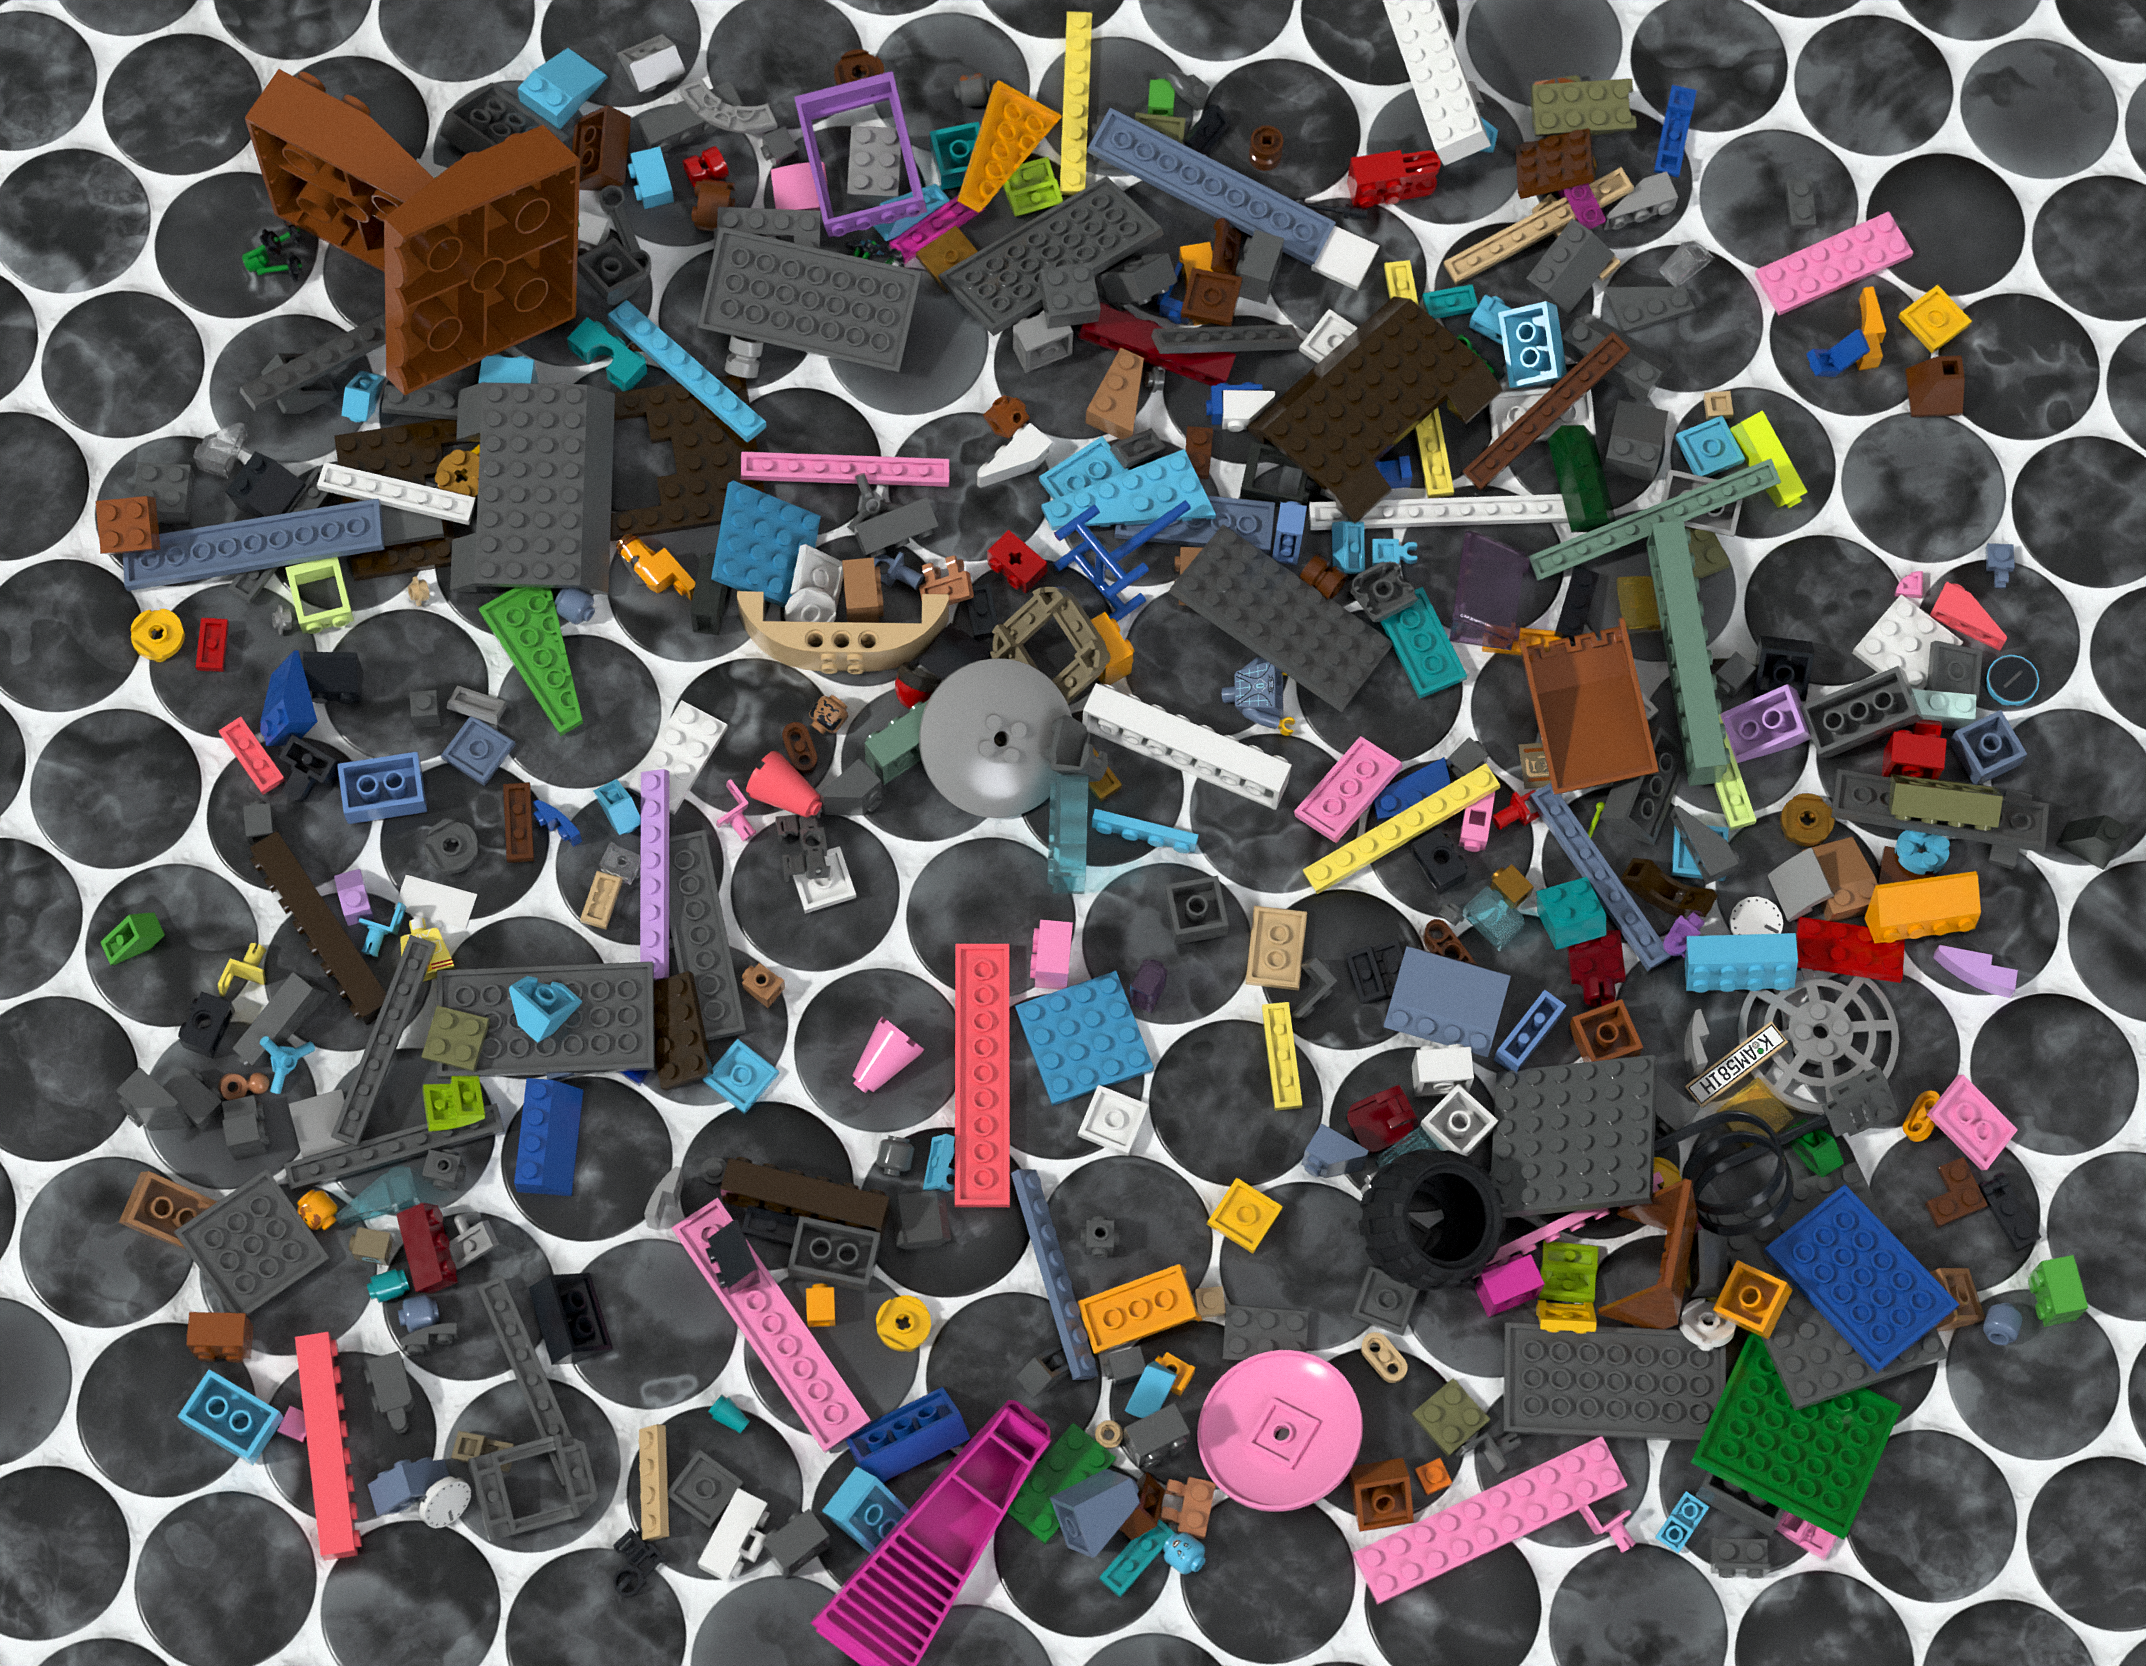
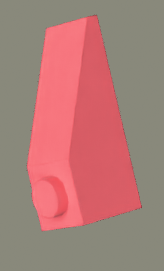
M1946 582L1929 616L2000 651L2007 639L2005 633L1970 592L1965 591L1961 585Z

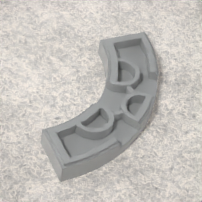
M703 79L679 87L681 96L693 112L718 128L737 133H761L778 128L768 103L750 107H735L726 104L709 90Z

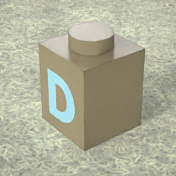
M358 1227L356 1235L351 1236L349 1251H352V1255L357 1261L388 1266L394 1239L389 1232Z

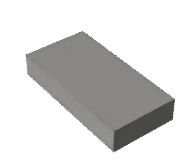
M457 686L447 702V709L497 725L506 709L507 702Z

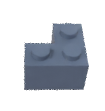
M426 1457L411 1463L410 1459L395 1463L394 1469L379 1473L377 1475L378 1479L368 1484L377 1516L399 1514L415 1503L425 1502L427 1499L425 1494L429 1488L437 1481L450 1477L445 1460H432V1457Z

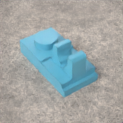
M943 1134L932 1138L923 1190L939 1189L945 1192L954 1190L955 1186L948 1184L946 1178L947 1176H955V1169L949 1168V1163L955 1153V1136Z

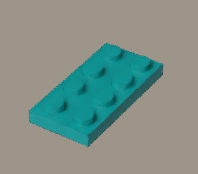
M1423 587L1415 589V594L1419 598L1417 602L1381 621L1419 699L1467 680V674Z

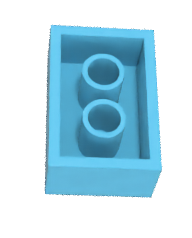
M210 1369L178 1415V1418L184 1425L251 1465L255 1464L284 1418L277 1409Z

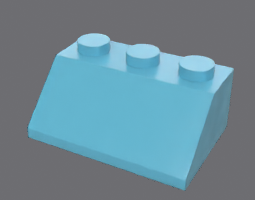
M1545 301L1498 313L1510 388L1538 387L1558 383L1567 374L1557 305Z

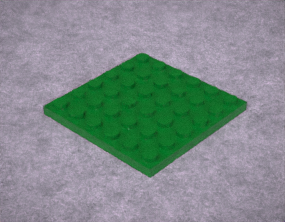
M1750 1332L1690 1463L1844 1540L1902 1406L1863 1387L1795 1411L1761 1336Z

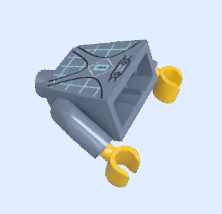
M1257 657L1243 667L1242 670L1235 673V686L1222 688L1223 702H1235L1236 708L1245 718L1272 729L1279 727L1280 733L1285 736H1289L1294 732L1287 729L1284 725L1285 723L1294 725L1295 720L1292 717L1280 720V717L1283 716V675H1288L1264 658Z

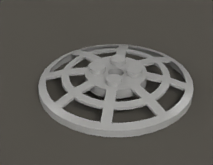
M1801 968L1804 980L1796 982L1793 988L1782 990L1778 995L1766 989L1749 992L1739 1014L1737 1039L1738 1046L1748 1039V1015L1756 997L1770 1004L1764 1019V1026L1769 1022L1773 1023L1777 1008L1789 1015L1791 1018L1787 1030L1779 1032L1789 1042L1796 1054L1795 1058L1790 1064H1787L1779 1052L1771 1056L1778 1068L1784 1072L1775 1085L1766 1079L1758 1067L1751 1071L1749 1075L1761 1090L1785 1107L1799 1112L1820 1115L1824 1114L1822 1105L1826 1103L1805 1102L1784 1093L1791 1080L1794 1079L1808 1086L1825 1087L1827 1103L1833 1101L1834 1099L1829 1090L1830 1087L1859 1075L1863 1070L1866 1072L1876 1067L1870 1062L1876 1047V1031H1891V1051L1887 1064L1882 1071L1885 1078L1888 1079L1898 1056V1024L1888 999L1871 979L1855 976L1850 984L1845 986L1833 980L1815 978L1812 969ZM1863 983L1869 986L1878 996L1887 1012L1889 1020H1874L1869 1007L1856 993ZM1817 986L1829 987L1842 992V994L1835 1003L1820 1000ZM1802 988L1807 990L1809 1002L1804 1003L1798 1008L1784 1000L1797 990ZM1851 999L1861 1009L1866 1021L1851 1022L1849 1016L1844 1011V1008ZM1817 1026L1825 1028L1827 1037L1823 1039L1817 1038L1813 1033V1028ZM1868 1032V1045L1864 1055L1851 1046L1853 1033ZM1844 1055L1857 1064L1848 1072L1835 1077L1833 1063ZM1805 1061L1811 1064L1822 1065L1824 1078L1810 1077L1798 1071Z

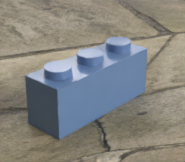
M1298 502L1280 503L1272 558L1278 563L1298 564L1307 506H1303Z
M1544 990L1499 1047L1494 1061L1508 1071L1513 1070L1517 1072L1562 1017L1567 1005Z

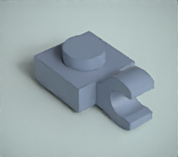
M1987 543L1986 571H1994L1995 588H2006V583L2009 582L2008 572H2013L2015 568L2014 545Z

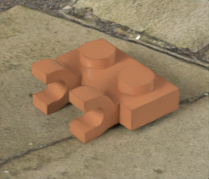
M955 555L945 558L949 576L941 578L940 567H934L933 563L922 565L926 583L919 585L921 601L922 594H949V605L974 598L971 576L969 572L964 571V561L962 559L957 560Z
M1188 1477L1186 1485L1169 1479L1166 1483L1165 1494L1182 1497L1181 1512L1173 1508L1163 1506L1159 1519L1165 1523L1178 1525L1176 1532L1178 1534L1187 1532L1193 1537L1204 1539L1216 1484Z

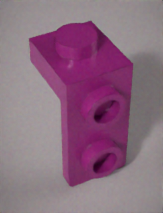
M1588 183L1557 191L1561 199L1566 197L1577 221L1589 230L1606 221Z

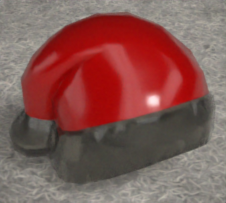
M904 662L898 669L895 680L897 699L904 707L910 710L918 702L924 703L929 700L942 679L908 662Z

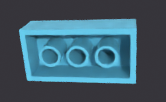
M1796 933L1687 936L1685 952L1686 991L1702 993L1708 990H1721L1724 992L1748 989L1750 991H1759L1761 989L1787 990L1795 987L1798 966Z

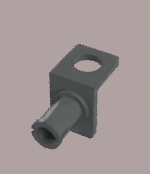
M1487 1432L1462 1446L1455 1455L1459 1458L1480 1446L1498 1474L1507 1466L1503 1456L1516 1448H1520L1522 1444L1520 1438L1514 1440L1518 1436L1515 1432H1510L1495 1442Z

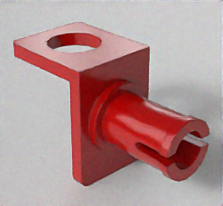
M1532 790L1522 797L1517 792L1513 793L1509 806L1491 816L1496 828L1501 830L1517 819L1525 826L1539 818L1538 812L1530 813L1524 803L1529 800L1530 794L1536 792V790Z

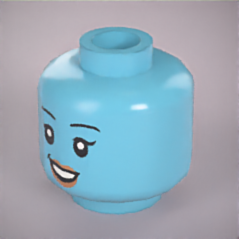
M1187 1532L1174 1533L1163 1547L1165 1561L1182 1574H1188L1192 1571L1197 1572L1205 1563V1558L1203 1557L1205 1553L1204 1545Z

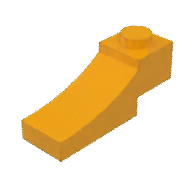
M1873 286L1863 288L1859 298L1862 313V332L1870 348L1867 354L1856 361L1859 371L1879 367L1883 358L1879 343L1883 341L1886 328Z

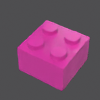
M1519 1254L1508 1259V1264L1498 1267L1495 1264L1483 1269V1274L1480 1275L1475 1290L1488 1318L1539 1297L1544 1287V1282L1531 1254L1525 1257Z

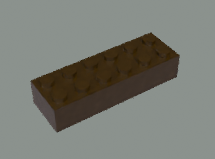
M736 1157V1160L728 1159L720 1188L724 1204L745 1209L748 1206L798 1218L802 1216L881 1233L882 1242L890 1214V1198L885 1196V1192L876 1189H870L869 1192L859 1190V1187L852 1183L835 1184L832 1183L831 1179L823 1176H817L816 1179L806 1177L805 1173L798 1170L785 1172L779 1170V1167L769 1163H763V1166L752 1164L750 1159L744 1157Z

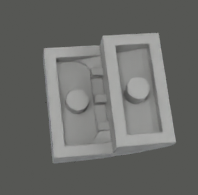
M1812 848L1797 854L1767 875L1788 922L1813 911V906L1834 896Z
M1701 1009L1695 1010L1685 1035V1063L1690 1080L1701 1075L1708 1063L1703 1045L1709 1036V1031Z
M342 1089L289 1103L303 1158L350 1145L331 1137L345 1102Z
M675 1166L661 1180L653 1192L644 1213L648 1228L659 1230L666 1205L677 1207L684 1185L681 1167Z

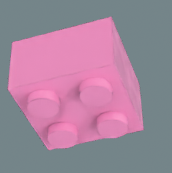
M1040 920V928H1034L1032 953L1037 954H1032L1030 978H1035L1036 988L1059 990L1067 988L1072 922Z

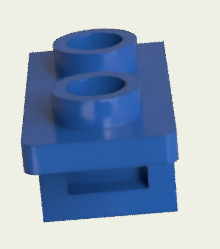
M1178 262L1174 270L1178 282L1169 286V291L1159 294L1157 304L1160 305L1159 315L1168 318L1169 321L1175 324L1182 323L1188 325L1190 319L1181 317L1183 302L1172 298L1183 272V263Z
M1856 329L1831 349H1812L1806 355L1815 376L1836 377L1867 354L1870 348L1862 330Z
M1246 382L1242 385L1220 383L1216 386H1211L1210 400H1206V416H1211L1212 425H1222L1223 390L1263 391L1262 384H1255L1253 382Z

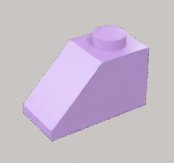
M356 869L335 875L338 896L348 926L359 923V918L365 920L374 919L361 870Z

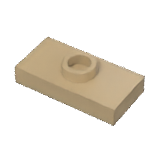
M600 871L596 872L580 918L581 923L607 929L623 882L621 877Z

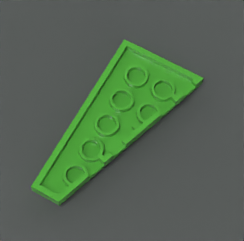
M515 587L478 608L479 613L560 737L583 724L551 588Z

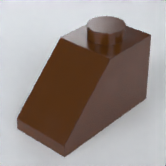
M1148 1472L1144 1473L1136 1482L1139 1490L1137 1496L1140 1504L1119 1528L1131 1540L1157 1527L1165 1489Z

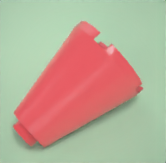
M777 751L770 752L761 760L765 763L761 770L755 768L746 788V792L749 793L748 796L752 799L806 818L811 815L815 816L822 807L820 794L781 753Z

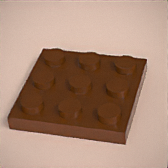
M1589 128L1515 145L1517 186L1520 199L1595 182L1592 135Z

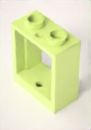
M338 557L285 567L299 625L303 634L319 633L324 628L332 626L343 627L349 622L354 621ZM335 576L343 607L305 616L297 585Z

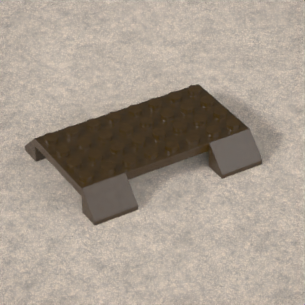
M1393 296L1246 428L1262 444L1266 445L1270 441L1335 498L1337 510L1355 525L1392 492V488L1375 466V463L1446 399L1448 409L1462 422L1467 424L1503 392V389L1480 357L1413 300Z

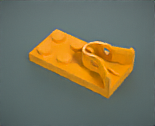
M1178 1264L1077 1301L1094 1354L1103 1353L1193 1319L1198 1322L1201 1321L1202 1317L1197 1313L1185 1276L1186 1268Z

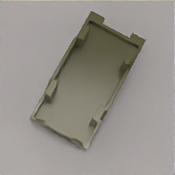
M1632 78L1532 85L1530 103L1535 137L1557 136L1586 128L1590 129L1591 135L1635 130L1636 116H1631L1628 94L1633 92Z

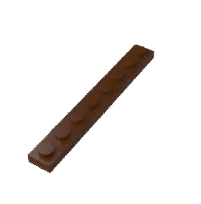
M1612 331L1462 471L1463 475L1481 492L1626 357L1631 349Z

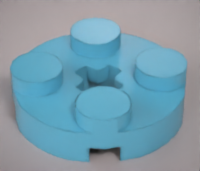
M1905 830L1898 837L1895 853L1897 852L1899 856V863L1908 871L1925 875L1926 871H1934V874L1945 867L1949 857L1950 842L1947 838L1940 835ZM1919 848L1926 850L1927 852L1924 851L1923 853H1919L1918 850Z

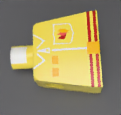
M416 918L409 921L411 934L400 938L401 957L410 935L436 943V949L423 982L436 979L437 970H456L438 928L427 929L424 918Z

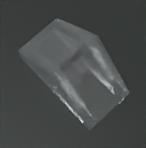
M1698 240L1683 242L1662 265L1659 271L1674 287H1679L1710 263L1714 257Z

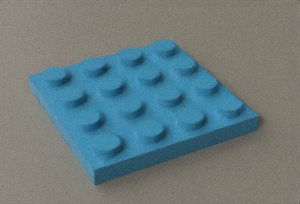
M729 482L711 579L740 591L764 592L765 601L785 608L789 598L792 596L790 592L799 548L804 544L813 548L816 547L821 516L739 482Z
M1116 971L1015 1005L1017 1016L1052 1106L1096 1091L1098 1085L1106 1088L1154 1071L1152 1061Z

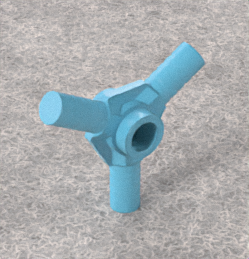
M268 1036L260 1040V1045L271 1054V1064L273 1072H275L270 1092L281 1094L285 1076L295 1068L299 1058L315 1051V1046L311 1041L294 1048L288 1046L278 1047Z

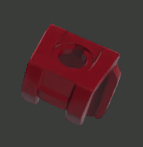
M1400 1084L1354 1103L1347 1113L1348 1123L1360 1146L1373 1154L1403 1142L1407 1139L1410 1132L1419 1128L1418 1118Z

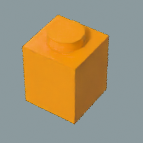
M814 1284L812 1288H806L808 1327L836 1326L834 1287H829L828 1284Z

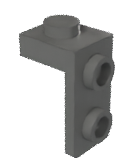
M1317 957L1308 958L1301 965L1318 986L1290 1013L1292 1018L1307 1017L1315 1009L1313 1004L1319 998L1321 1000L1325 999L1334 990L1332 986L1337 980L1329 972L1330 967L1323 959H1318Z

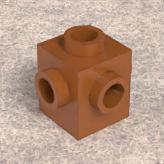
M1005 395L996 399L992 407L983 414L995 435L1008 439L1019 428H1023L1024 424L1030 419L1025 411V404L1019 398Z

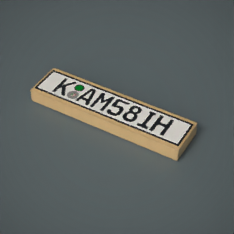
M1769 1022L1687 1084L1685 1088L1703 1109L1785 1047L1788 1041L1775 1025Z

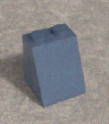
M1104 1469L1051 1496L1050 1500L1067 1547L1091 1558L1097 1556L1140 1504L1137 1496L1139 1490L1136 1482L1128 1476Z

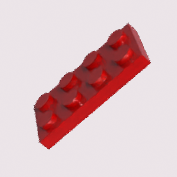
M1806 917L1798 918L1796 930L1798 968L1901 983L1903 978L1905 939L1896 940L1891 943H1874L1869 928L1865 926Z

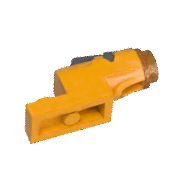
M631 533L626 534L617 542L618 554L621 556L623 564L637 586L646 585L652 591L660 593L673 584L681 596L685 594L690 600L693 599L696 582L665 547L656 554L638 536H633Z

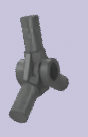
M865 473L858 474L855 478L861 491L857 508L859 513L847 528L854 533L852 526L862 523L866 519L869 520L880 516L883 512H890L903 507L904 504L885 502V499L877 492L871 491Z

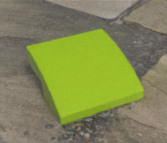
M1048 157L1021 164L1003 185L1015 217L1050 208L1063 202L1058 182L1054 178Z
M451 1076V1084H423V1099L428 1131L459 1128L485 1118L479 1076Z
M1544 1240L1540 1269L1544 1287L1539 1295V1299L1582 1304L1584 1302H1593L1594 1304L1598 1246L1555 1241L1546 1243Z

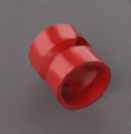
M716 146L702 151L700 157L693 155L682 161L686 175L694 189L697 181L702 182L703 179L719 181L729 176L727 165Z

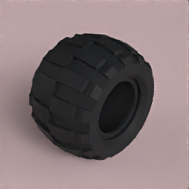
M1429 1148L1399 1155L1392 1160L1391 1164H1386L1376 1173L1370 1181L1371 1188L1366 1190L1362 1196L1359 1208L1363 1209L1362 1220L1358 1221L1360 1235L1365 1236L1368 1245L1365 1247V1250L1374 1263L1382 1266L1381 1271L1401 1284L1407 1283V1286L1414 1289L1440 1290L1453 1288L1460 1283H1466L1483 1271L1486 1263L1493 1260L1501 1246L1498 1240L1500 1234L1505 1231L1506 1217H1502L1501 1204L1504 1201L1500 1190L1494 1189L1491 1184L1492 1177L1484 1168L1473 1164V1160H1470L1469 1157L1454 1151ZM1415 1190H1421L1433 1196L1439 1203L1444 1216V1230L1440 1240L1433 1248L1425 1252L1417 1245L1409 1228L1408 1210Z

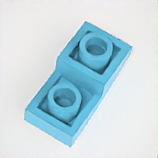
M1685 1491L1655 1538L1679 1554L1709 1506Z

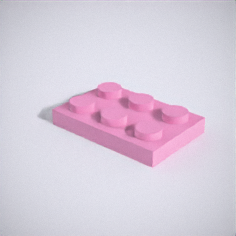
M1958 1075L1927 1114L1980 1170H1987L2018 1130L1964 1075Z

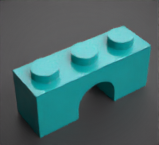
M587 317L567 338L569 350L587 364L599 355H607L613 358V361L606 368L607 379L622 391L632 390L647 374L646 359L639 352H632L628 349L620 337L611 336L607 329L598 321L593 322Z

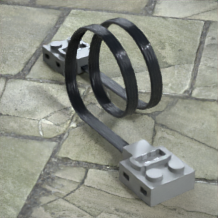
M1877 1066L1830 1087L1829 1090L1834 1100L1822 1105L1823 1115L1778 1135L1766 1121L1752 1113L1739 1110L1723 1111L1707 1116L1656 1139L1654 1153L1727 1122H1746L1764 1130L1771 1138L1768 1139L1763 1135L1748 1131H1737L1720 1135L1694 1151L1686 1161L1682 1171V1180H1690L1694 1168L1712 1152L1735 1143H1755V1145L1723 1158L1708 1167L1695 1181L1693 1192L1698 1222L1706 1230L1722 1236H1739L1758 1231L1773 1223L1784 1213L1793 1195V1175L1781 1145L1827 1125L1830 1126L1835 1137L1844 1133H1848L1850 1137L1899 1115L1887 1079L1881 1068ZM1770 1150L1777 1155V1168L1772 1179L1756 1194L1728 1204H1711L1699 1199L1707 1183L1725 1170ZM1786 1171V1185L1782 1197L1770 1211L1756 1219L1735 1225H1721L1707 1220L1698 1211L1699 1209L1708 1214L1724 1216L1738 1214L1757 1207L1776 1192Z

